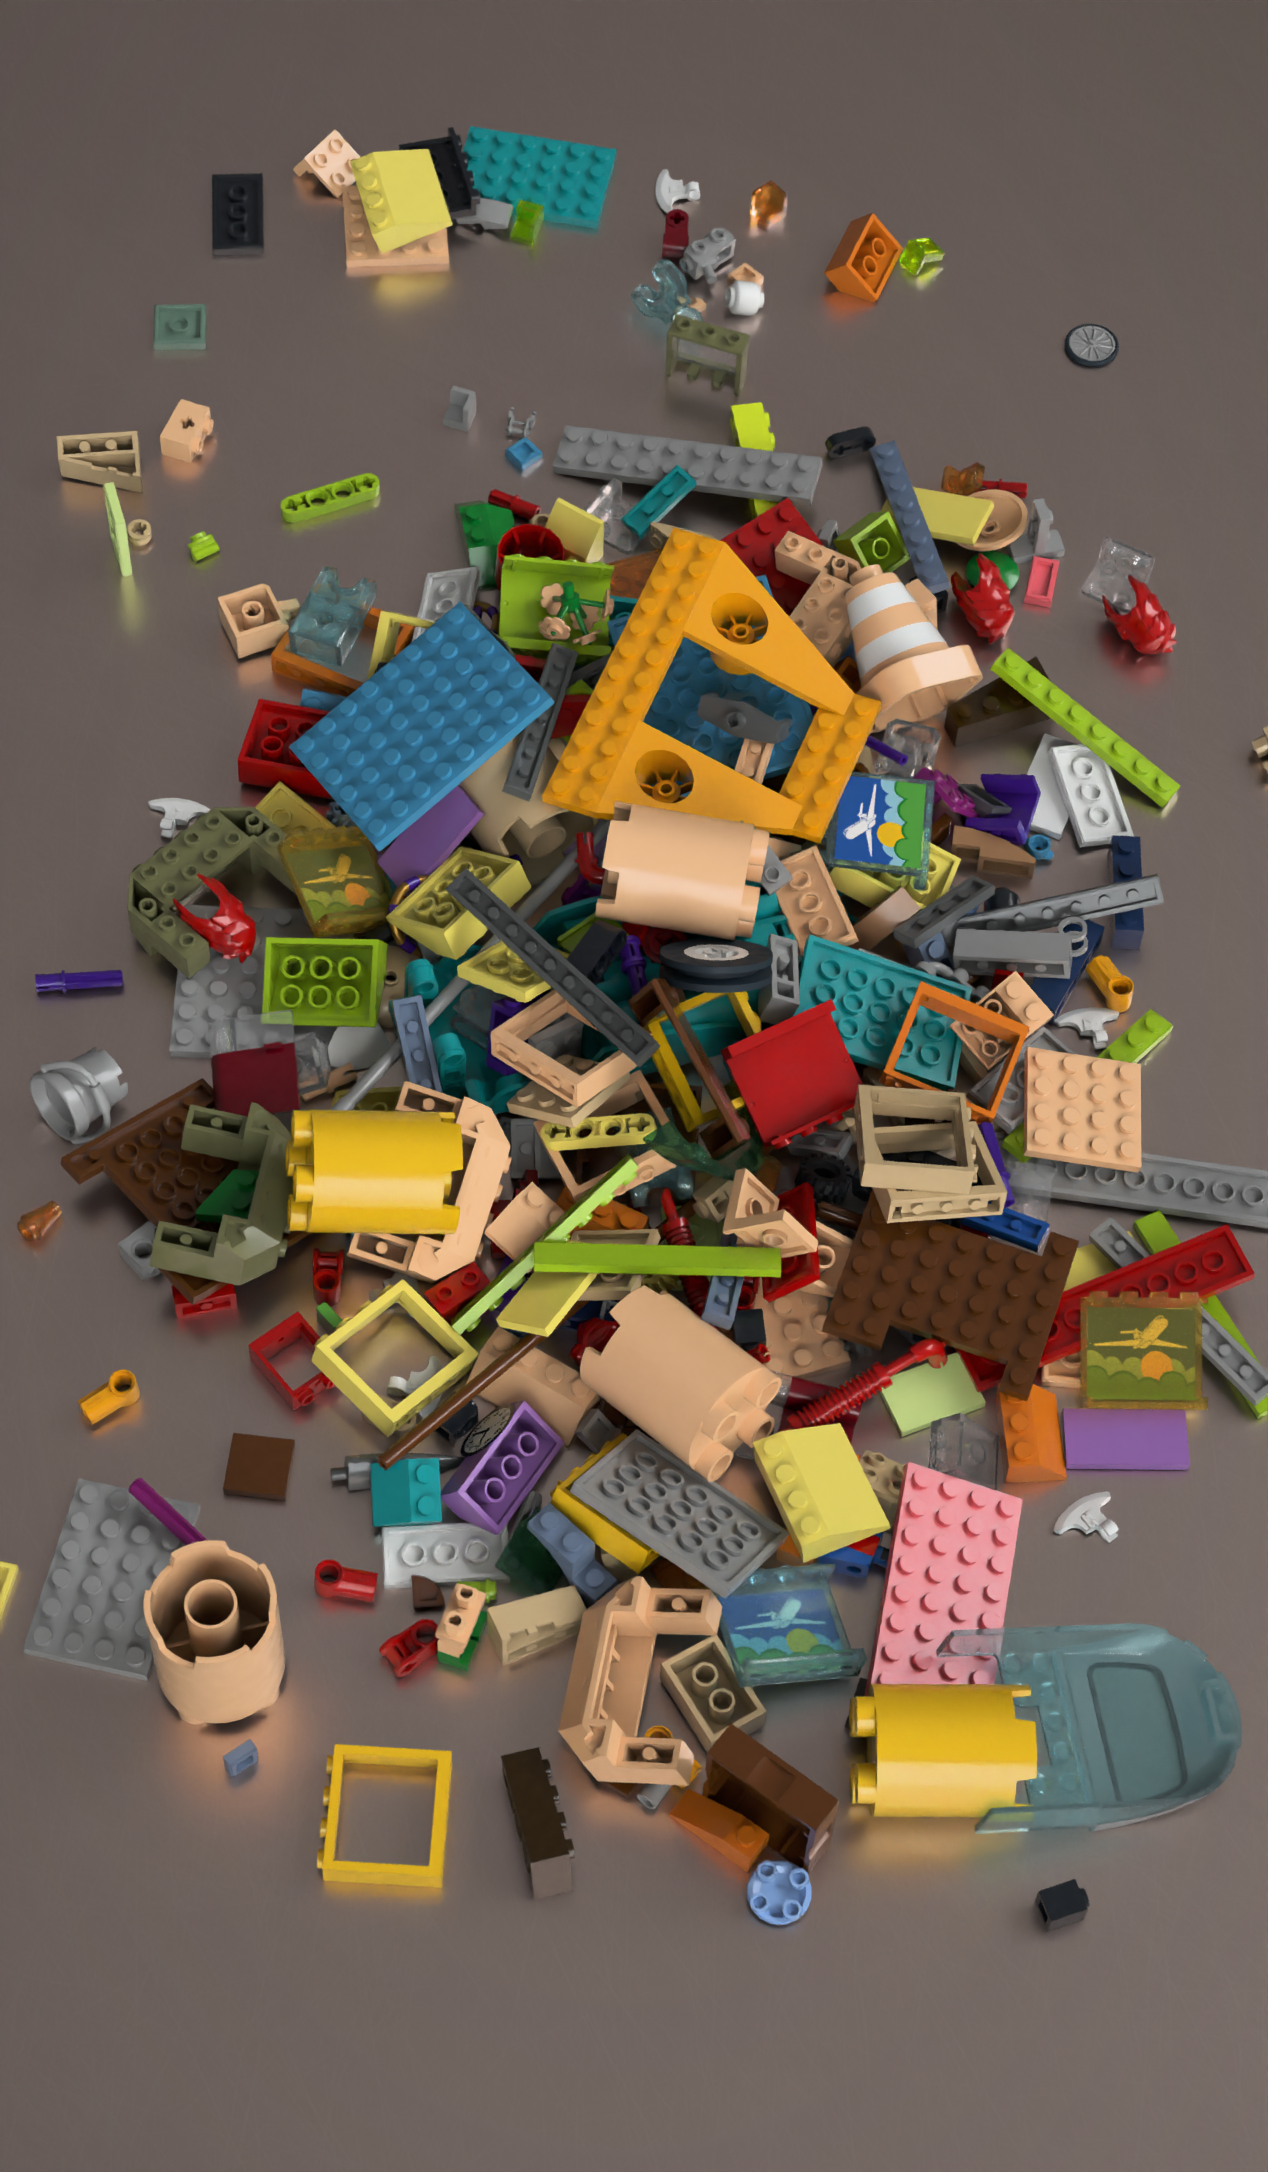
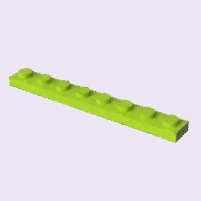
M1007 648L991 666L990 670L1162 808L1181 787L1010 648Z
M1150 1009L1101 1052L1097 1058L1137 1063L1171 1033L1173 1025L1153 1009ZM1024 1122L1009 1134L1002 1144L1004 1149L1023 1164L1032 1158L1024 1156Z
M627 1154L534 1242L566 1243L571 1237L569 1233L576 1226L579 1228L583 1227L592 1218L591 1212L598 1205L601 1207L607 1205L615 1196L614 1190L621 1184L624 1186L628 1185L637 1176L636 1170L639 1168L637 1162ZM534 1242L451 1319V1326L459 1335L465 1330L467 1332L472 1331L481 1322L479 1317L487 1309L493 1311L504 1300L502 1295L510 1288L514 1291L525 1281L526 1277L524 1275L532 1267L534 1268Z

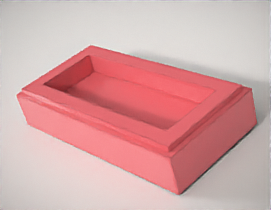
M1033 556L1024 603L1050 608L1059 567L1058 560Z

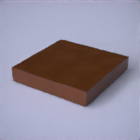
M233 1433L223 1493L285 1500L295 1440Z

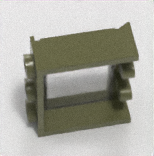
M676 314L667 332L665 375L671 376L676 363L690 365L687 370V378L691 381L697 379L701 369L714 372L712 386L716 388L722 385L726 376L735 378L734 395L739 396L747 379L750 335Z

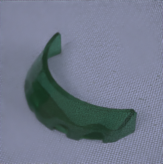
M734 1080L724 1085L731 1101L741 1097ZM746 1107L737 1110L740 1118L743 1117L748 1123L751 1139L715 1159H712L699 1144L687 1142L672 1121H668L643 1138V1141L656 1153L679 1167L734 1181L735 1172L738 1169L746 1168L752 1174L756 1173L765 1159L762 1154L764 1145Z

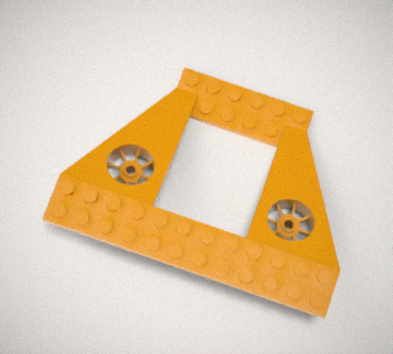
M674 527L542 794V799L545 803L596 819L613 820L614 803L619 801L737 822L743 821L744 823L755 824L754 827L756 829L769 831L770 834L793 835L820 844L881 710V701L855 694L726 542ZM684 637L708 649L712 661L721 670L736 675L753 673L818 708L779 793L643 722ZM677 781H680L683 784L679 786L677 784ZM690 792L687 797L682 796V794Z

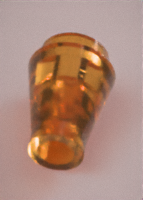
M50 1201L46 1205L22 1215L17 1223V1228L26 1240L30 1242L35 1239L40 1240L56 1219L62 1215V1210L55 1201Z

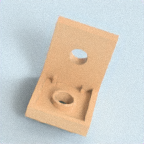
M746 1168L736 1170L722 1232L725 1235L733 1233L737 1235L736 1245L738 1247L780 1248L781 1258L816 1252L819 1242L785 1209L777 1211L779 1199Z

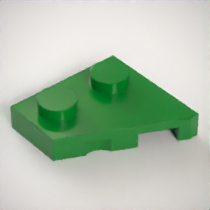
M234 1169L196 1210V1221L221 1223L223 1214L248 1219L259 1171Z

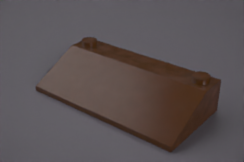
M655 978L634 995L628 1003L642 1027L666 1015L668 1016L722 1116L699 1133L712 1159H715L750 1140V1128L743 1117L740 1118L678 1003L679 997L676 990L671 985L669 986L665 979Z

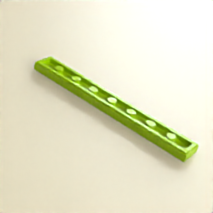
M1160 1210L1134 1221L1133 1227L1151 1255L1181 1243ZM1216 1295L1199 1301L1198 1303L1260 1364ZM1242 1394L1257 1419L1268 1415V1396L1254 1406Z
M534 1242V1271L781 1277L780 1248Z

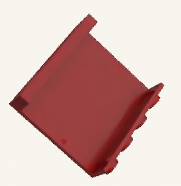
M832 999L720 1050L765 1148L772 1145L775 1146L776 1150L792 1143L791 1136L800 1133L802 1137L818 1131L817 1124L826 1120L827 1124L830 1125L843 1119V1112L851 1108L854 1112L858 1085H863L830 1014V1012L837 1010Z

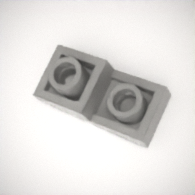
M480 198V204H476L475 216L457 218L455 220L458 224L481 223L484 229H507L513 206L496 200Z

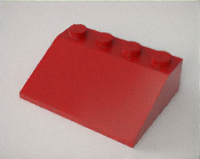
M259 699L237 759L239 782L273 788L281 781L293 792L333 799L289 748L290 745L330 711Z

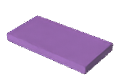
M458 785L402 832L377 863L397 887L403 881L413 876H430L449 857L485 813L465 790ZM416 888L408 891L405 896L408 897Z
M1063 1408L1062 1410L1066 1469L1189 1470L1190 1459L1185 1410Z

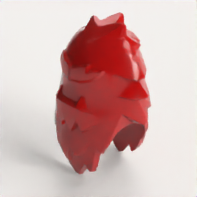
M978 554L979 558L976 559L980 569L978 584L972 589L967 581L963 580L955 572L951 576L952 592L956 597L958 605L966 614L967 622L977 631L976 635L988 638L989 644H992L999 638H1005L1015 612L1009 601L1010 590L1002 579L999 568L983 554Z
M1131 575L1127 576L1136 594V605L1125 615H1121L1105 595L1102 596L1105 615L1115 625L1123 641L1129 640L1133 647L1142 654L1173 652L1172 646L1177 643L1174 640L1176 625L1171 624L1168 612L1163 610L1156 594H1153L1144 582H1140Z
M198 873L197 876L218 896L220 908L213 917L203 919L195 917L174 898L173 903L180 913V918L204 938L211 949L221 953L222 958H239L240 963H243L253 952L256 941V923L243 910L244 903L231 893H228L220 881Z

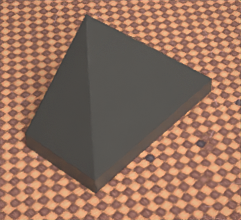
M959 784L957 787L962 795L966 794L975 803L974 810L979 815L977 818H995L1011 813L1012 808L976 784ZM961 814L963 825L965 826L967 816Z

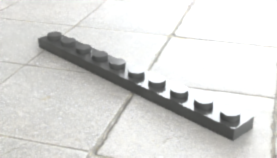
M465 868L446 888L452 897L639 1068L660 1047L654 1038L468 869Z

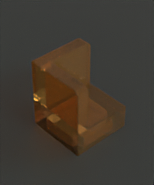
M768 181L752 192L750 214L768 228L786 216L787 193L773 181Z

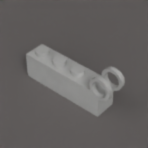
M1067 917L1059 923L1058 932L1054 933L957 929L953 953L954 970L956 968H963L971 975H994L995 969L1024 973L1023 977L1070 979L1072 957L1081 956L1088 949V939L1086 937L1087 924L1079 917ZM1068 924H1078L1083 929L1082 932H1063L1064 927ZM1083 942L1081 948L1072 950V943Z

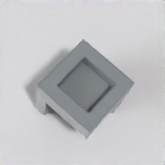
M451 386L450 404L443 417V425L468 432L476 415V392Z

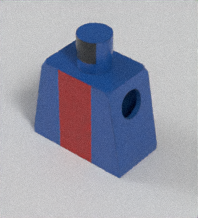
M884 1531L820 1556L817 1568L860 1578L868 1577L873 1563L887 1568L890 1549L880 1546Z

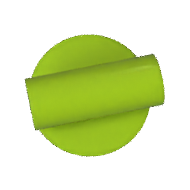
M204 531L190 537L192 543L187 545L195 562L220 550L212 534L206 535Z

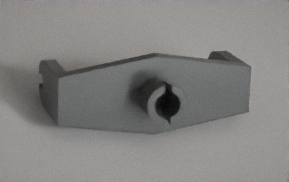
M713 691L702 695L697 716L732 736L772 744L786 740L790 734L788 729L790 726L792 727V720L785 718L778 721L746 702L720 698L719 693Z

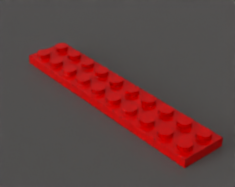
M1228 1224L1064 1291L1038 1368L1086 1349V1307L1185 1308L1254 1279L1255 1273ZM955 1348L977 1392H983L997 1386L1001 1382L1006 1365Z

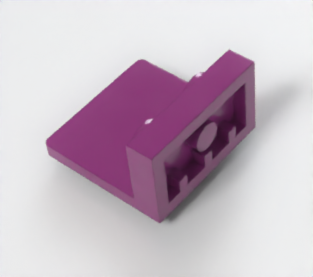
M923 767L908 781L909 783L926 784L925 805L928 807L937 804L943 799L957 813L974 818L979 816L974 810L976 805L973 800L966 794L962 795L957 789L959 786L958 782L949 774L945 776L937 769L933 771Z

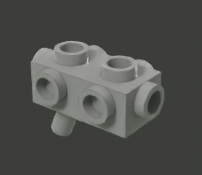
M723 227L713 229L702 240H695L684 250V256L679 260L681 269L695 280L705 275L709 284L715 283L717 277L714 270L720 264L733 257L736 239L731 232L726 231Z

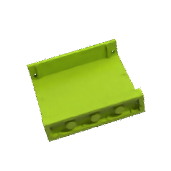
M521 554L505 555L501 569L498 636L508 643L515 656L517 654L546 660L552 643L578 652L575 665L587 666L610 654L611 646H608L609 628L607 624L609 615L607 614L605 621H601L602 608H599L598 612L599 621L594 623L593 628L588 631L590 633L601 629V632L595 634L597 640L592 641L591 645H581L580 641L573 643L574 639L583 636L581 629H574L572 626L571 613H567L563 619L565 625L571 628L570 636L565 641L560 639L559 641L547 640L540 633L538 624L540 621H544L546 616L551 618L557 616V614H548L546 608L540 605V600L543 598L541 596V589L544 586L558 583L562 588L564 582L571 581L573 582L574 592L579 593L581 599L603 602L606 589H610L614 566L603 562L581 563L575 559L560 561L552 560L550 557L545 556L528 558Z

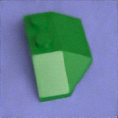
M481 500L454 504L468 568L478 566L480 571L477 590L497 587L494 580L497 547L502 536L512 527H515L512 510Z

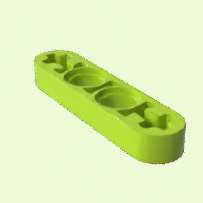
M364 473L288 496L281 502L282 518L287 522L297 523L372 500L380 493L379 478L372 473ZM339 491H347L350 493V495L341 498L338 497L336 493ZM316 498H321L325 501L321 505L311 503Z

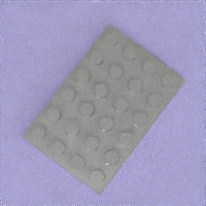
M638 1429L578 1478L570 1490L572 1494L580 1498L584 1503L596 1509L610 1521L628 1531L636 1539L644 1542L661 1556L673 1562L687 1574L693 1576L725 1599L780 1548L790 1532L716 1482L706 1480L673 1453Z
M79 1478L23 1647L24 1654L148 1681L154 1659L144 1616L145 1590H150L156 1577L170 1564L171 1553L186 1545L130 1494L128 1489ZM161 1496L195 1528L200 1513V1504Z

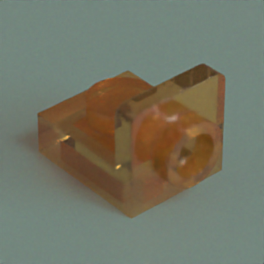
M976 462L959 472L948 465L944 468L941 488L950 494L969 496L981 489L985 467Z

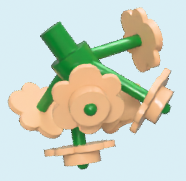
M571 581L564 582L562 588L558 583L544 586L541 589V596L543 598L540 600V605L546 608L548 614H557V616L553 618L546 616L544 621H540L538 624L539 631L549 641H559V639L565 641L570 636L571 628L565 625L563 619L567 613H571L572 626L574 629H581L583 636L574 639L573 643L580 641L581 645H591L592 641L597 640L595 634L601 632V629H597L588 633L593 628V624L597 623L600 619L598 615L599 608H602L601 621H605L607 614L611 615L615 608L614 598H610V589H606L603 602L581 599L579 593L574 592L573 582Z

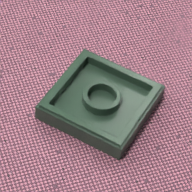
M206 304L154 305V350L206 349Z

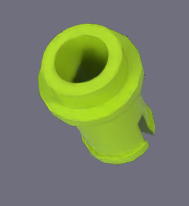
M486 1578V1581H458V1584H465L486 1593V1603L497 1599L496 1581H490V1578Z

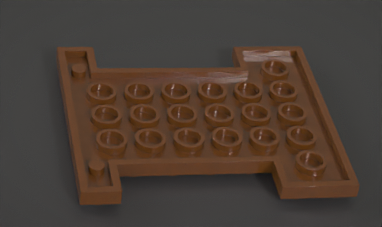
M203 1078L61 1158V1166L79 1185L103 1171L156 1228L159 1221L215 1233H219L221 1223L196 1221V1210L234 1169H238L239 1162L181 1149L184 1125L190 1104L210 1109L214 1108L213 1088ZM291 1231L290 1234L284 1233L283 1239L288 1240V1248L312 1233ZM158 1268L192 1305L229 1284Z
M872 1189L826 1316L822 1332L878 1351L881 1350L889 1325L928 1339L935 1338L940 1343L944 1341L948 1346L1006 1365L998 1392L1027 1401L1079 1241L1050 1231L1043 1255L1039 1256L935 1220L886 1223ZM896 1189V1191H911V1190Z

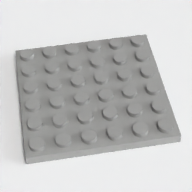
M184 905L195 917L203 919L213 917L220 908V906ZM243 907L245 913L256 923V941L251 956L247 957L243 963H240L239 958L224 959L221 953L209 947L211 962L190 979L179 969L177 970L169 1048L170 1057L211 1058L220 1053L264 1047L263 1044L294 1042L297 1061L325 1062L328 1045L338 1027L262 1025L266 937L355 939V926L316 930L307 909Z

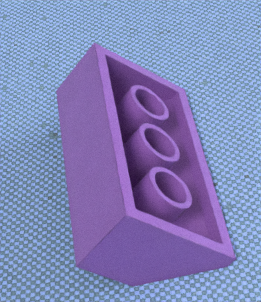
M525 1400L511 1403L515 1407V1412L505 1430L485 1449L475 1455L466 1457L441 1490V1500L459 1518L494 1535L500 1534L565 1443Z

